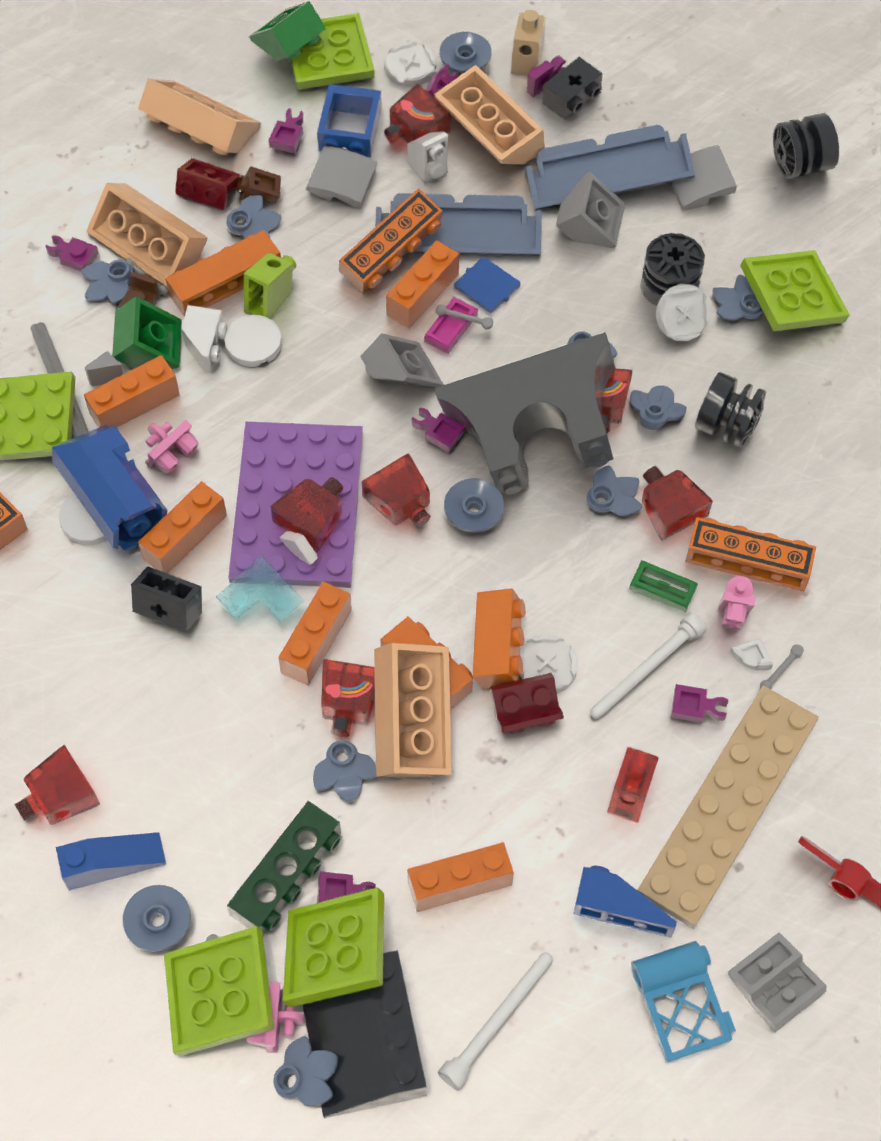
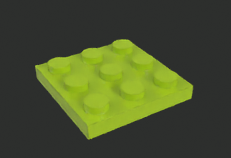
M359 13L321 19L326 29L319 34L320 39L308 47L305 44L300 48L302 53L291 60L298 90L375 77V70Z
M815 250L744 258L740 264L773 331L844 323L850 316Z
M72 371L0 378V461L52 456L53 446L72 439L76 377Z
M379 887L288 910L283 1002L289 1008L383 985L384 893Z
M251 927L164 954L173 1054L180 1057L274 1030L263 933L259 927Z

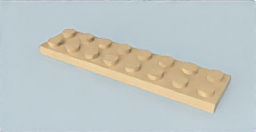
M763 685L637 891L661 910L694 929L808 738L819 716Z

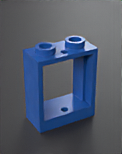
M329 84L317 130L318 151H322L324 146L341 149L347 148L345 150L371 158L382 110L381 91ZM332 111L368 115L365 134L328 129Z

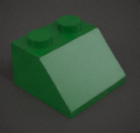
M307 1L285 9L250 35L249 39L275 60L287 58L290 61L302 53L300 48L305 44L308 47L320 39L319 34L326 27L311 2Z
M135 296L115 311L112 356L117 361L135 369L162 355L171 369L178 368L180 366L182 319Z

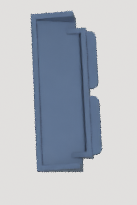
M661 125L610 134L605 138V144L597 145L594 139H586L543 148L538 152V158H536L537 170L532 171L531 165L526 166L525 177L534 210L561 205L588 172L596 176L614 194L695 177L686 133L680 134L678 141L671 142L669 132L664 131Z
M412 193L396 194L393 201H390V213H382V208L376 207L375 227ZM426 194L443 210L442 224L433 235L427 234L422 239L419 248L413 253L424 254L437 240L459 254L541 256L542 210H536L535 216H527V204H524V199L521 196L467 195L464 197L463 203L455 202L454 197L450 194Z

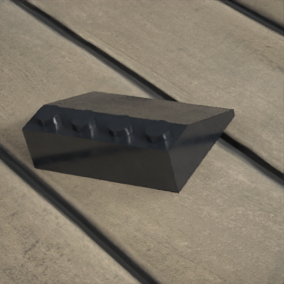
M398 950L383 953L382 986L302 1004L311 1050H326L338 1056L335 1072L330 1079L325 1081L330 1087L333 1097L328 1102L321 1104L323 1119L427 1096V1086Z

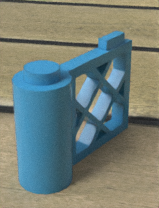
M692 941L631 962L635 983L645 1001L666 1063L731 1041L730 1033L736 1031L729 1011L722 1013L709 978L707 966L711 965V959L708 950L704 945L700 946L697 941ZM702 983L707 995L702 1008L685 1000L689 988ZM683 989L680 997L673 994V992ZM667 996L678 1002L671 1019L657 1012L653 999ZM709 1004L713 1014L707 1011ZM682 1005L700 1013L693 1030L675 1022ZM704 1016L717 1022L721 1036L710 1040L697 1033ZM661 1021L668 1024L665 1031ZM672 1027L690 1035L685 1048L673 1053L667 1040ZM694 1038L702 1042L691 1046Z

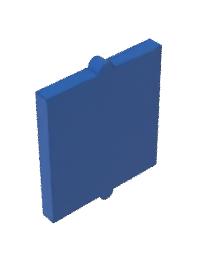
M483 256L475 265L466 269V273L454 283V288L489 313H492L504 301L507 302L509 300V296L521 285V282Z

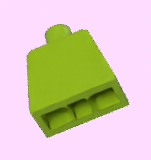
M267 253L244 273L245 313L261 315L272 319L292 291V272L297 266L292 257L285 255L280 258L272 253Z

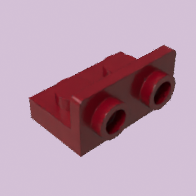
M191 158L177 169L175 193L179 196L224 210L227 206L228 193L237 187L241 174Z
M552 673L490 687L496 723L502 732L519 733L525 730L526 727L534 725L549 726L554 724L556 720L564 718L563 711L559 707L555 679Z

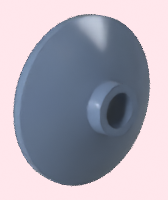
M473 32L454 33L443 40L439 49L442 63L444 65L449 64V69L460 73H465L475 65L480 69L484 68L489 63L492 53L489 42L481 35Z
M476 478L465 479L453 485L447 492L444 500V511L448 520L455 527L467 532H482L492 528L499 522L504 512V499L501 492L492 483ZM471 508H476V509H478L479 511H478V512H471V511H469V510H470Z
M152 885L139 890L130 898L123 912V928L128 939L138 948L151 952L164 951L179 943L186 935L191 921L190 908L185 897L176 889L166 885ZM155 918H164V923L161 926L156 927L152 925Z

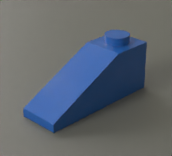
M159 832L88 838L56 847L61 877L69 891L167 865Z
M597 865L590 868L583 867L573 915L672 938L677 921L620 876L610 873L609 869Z

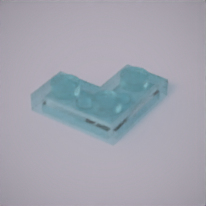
M263 555L216 596L236 620L260 600L279 622H282L304 602Z

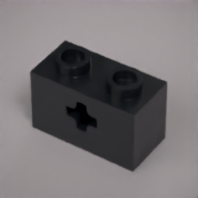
M578 57L543 85L542 104L566 120L573 113H578L588 101L598 97L602 90L603 73L581 57Z
M149 566L131 584L132 612L184 632H187L202 614V586Z

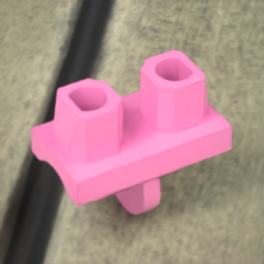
M185 420L173 432L167 435L172 429L168 422L161 427L152 423L148 427L151 436L145 442L149 447L154 446L156 443L158 445L148 453V459L145 461V464L150 469L155 465L165 474H169L179 463V460L170 451L176 446L187 457L199 444L190 432L192 425Z
M735 576L728 581L726 591H724L718 609L724 610L722 626L740 629L741 625L744 624L745 616L749 615L755 606L756 597L752 596L753 585L747 577Z
M270 982L269 986L274 1030L247 1037L248 1044L265 1046L267 1053H278L280 1024L284 1025L283 1036L291 1037L294 1033V1025L304 1024L305 1019L304 1014L295 1012V1006L289 1008L285 1004V1011H281L283 991L280 989V982Z

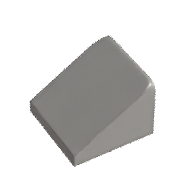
M108 351L84 367L91 386L103 385L123 375L121 364Z

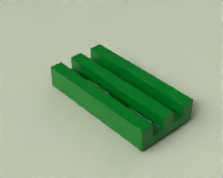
M641 560L629 589L686 613L698 583ZM645 572L662 580H655L642 573ZM669 583L688 590V592H684L680 589L672 587Z

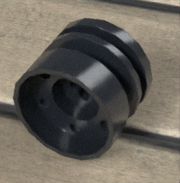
M826 113L807 116L802 121L794 119L789 122L777 123L773 133L774 155L777 165L786 179L806 176L810 171L819 173L831 170L837 166L839 160L838 135L831 118Z
M668 233L658 236L647 247L640 287L644 297L651 304L657 306L662 295L678 284H691L699 288L705 254L702 247L693 238L684 234Z
M718 372L703 400L696 419L695 429L713 436L722 425L725 427L723 441L728 442L736 431L737 435L734 445L742 448L749 436L754 433L762 416L766 390L759 388L753 398L750 399L753 385L748 383L740 394L735 393L738 379Z

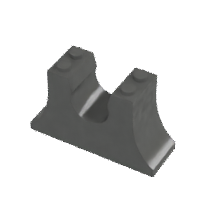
M606 332L434 388L444 415L463 424L465 431L473 436L483 448L490 474L502 495H514L523 488L529 487L528 467L523 456V448L528 438L541 429L557 428L570 435L575 454L585 469L601 467L607 464L608 461L614 460L602 420L603 393L610 376L616 370Z

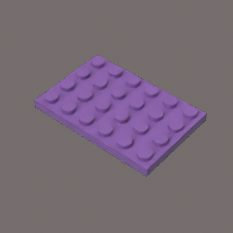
M245 421L228 575L229 583L320 587L322 582H326L335 587L351 588L363 426ZM331 484L341 490L335 498L329 497L324 492ZM299 504L311 505L313 510L323 517L326 523L325 537L322 536L324 530L322 521V535H319V531L317 535L315 534L316 525L314 521L306 515L302 516L297 509ZM286 531L304 535L318 557L311 565L300 560L281 541L280 537Z

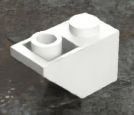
M445 132L428 133L407 144V162L424 183L434 178H439L447 172L448 135Z
M188 305L181 327L184 345L206 373H212L214 362L218 363L220 359L221 347L219 344L220 340L225 337L227 322H223L221 310Z

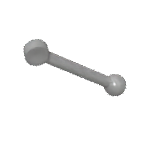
M130 258L125 261L136 273L146 274ZM157 282L159 294L166 296L168 294L167 286Z
M438 305L435 310L439 316L446 314L482 324L484 329H491L493 327V319L490 317L481 319L446 309L444 305Z
M795 644L792 646L791 654L768 680H763L760 683V689L763 685L772 689V683L795 658L802 656L804 649L801 645Z

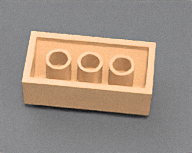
M476 65L434 94V98L501 164L524 165L537 156L541 149L545 148L543 129Z
M147 79L138 110L147 113L146 118L157 123L163 121L169 124L168 129L183 134V132L191 135L190 139L204 145L208 143L213 146V151L222 155H228V152L239 153L261 126V122L173 80Z
M106 183L86 231L125 259L130 258L133 260L137 267L166 286L165 278L171 276L176 271L195 264L199 260L208 240V237L126 183Z
M390 643L375 648L376 777L413 778L452 775L449 647Z

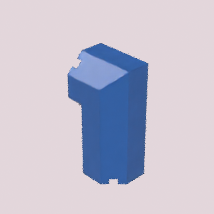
M104 425L53 446L52 462L112 548L118 549V546H121L124 551H130L139 547L138 541L167 514V508L137 469L134 459L127 460L125 453L129 452L130 448L116 426L109 427V425Z

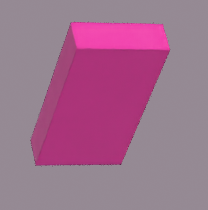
M453 297L446 306V309L474 317L478 315L477 308L456 297ZM446 314L439 316L424 335V342L449 354L472 322Z

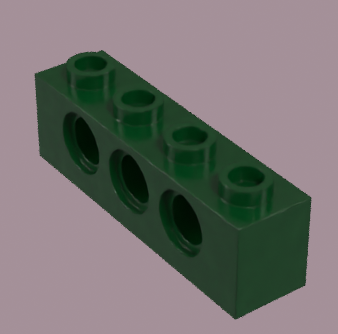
M307 801L226 905L229 915L247 928L259 927L263 935L267 930L269 932L273 931L282 918L280 913L287 904L292 905L302 892L301 885L308 877L312 879L321 868L322 861L320 860L327 851L333 852L342 839L340 835V822L310 801ZM307 839L316 842L315 846L311 849L299 847L300 843ZM286 865H292L296 868L295 872L289 876L279 873L280 869ZM266 891L276 894L275 898L270 902L260 901V895Z

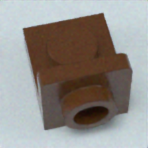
M250 166L245 176L241 175L238 180L239 202L241 203L242 200L250 195H261L263 200L276 203L280 198L281 176Z
M132 271L129 275L131 286L118 308L135 296L155 305L160 298L157 281L150 275Z

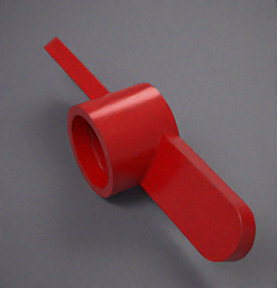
M800 837L798 840L799 844L836 870L829 880V885L837 894L851 901H857L862 894L881 908V883L872 878L870 872L864 866L850 859H843L840 862L806 837Z

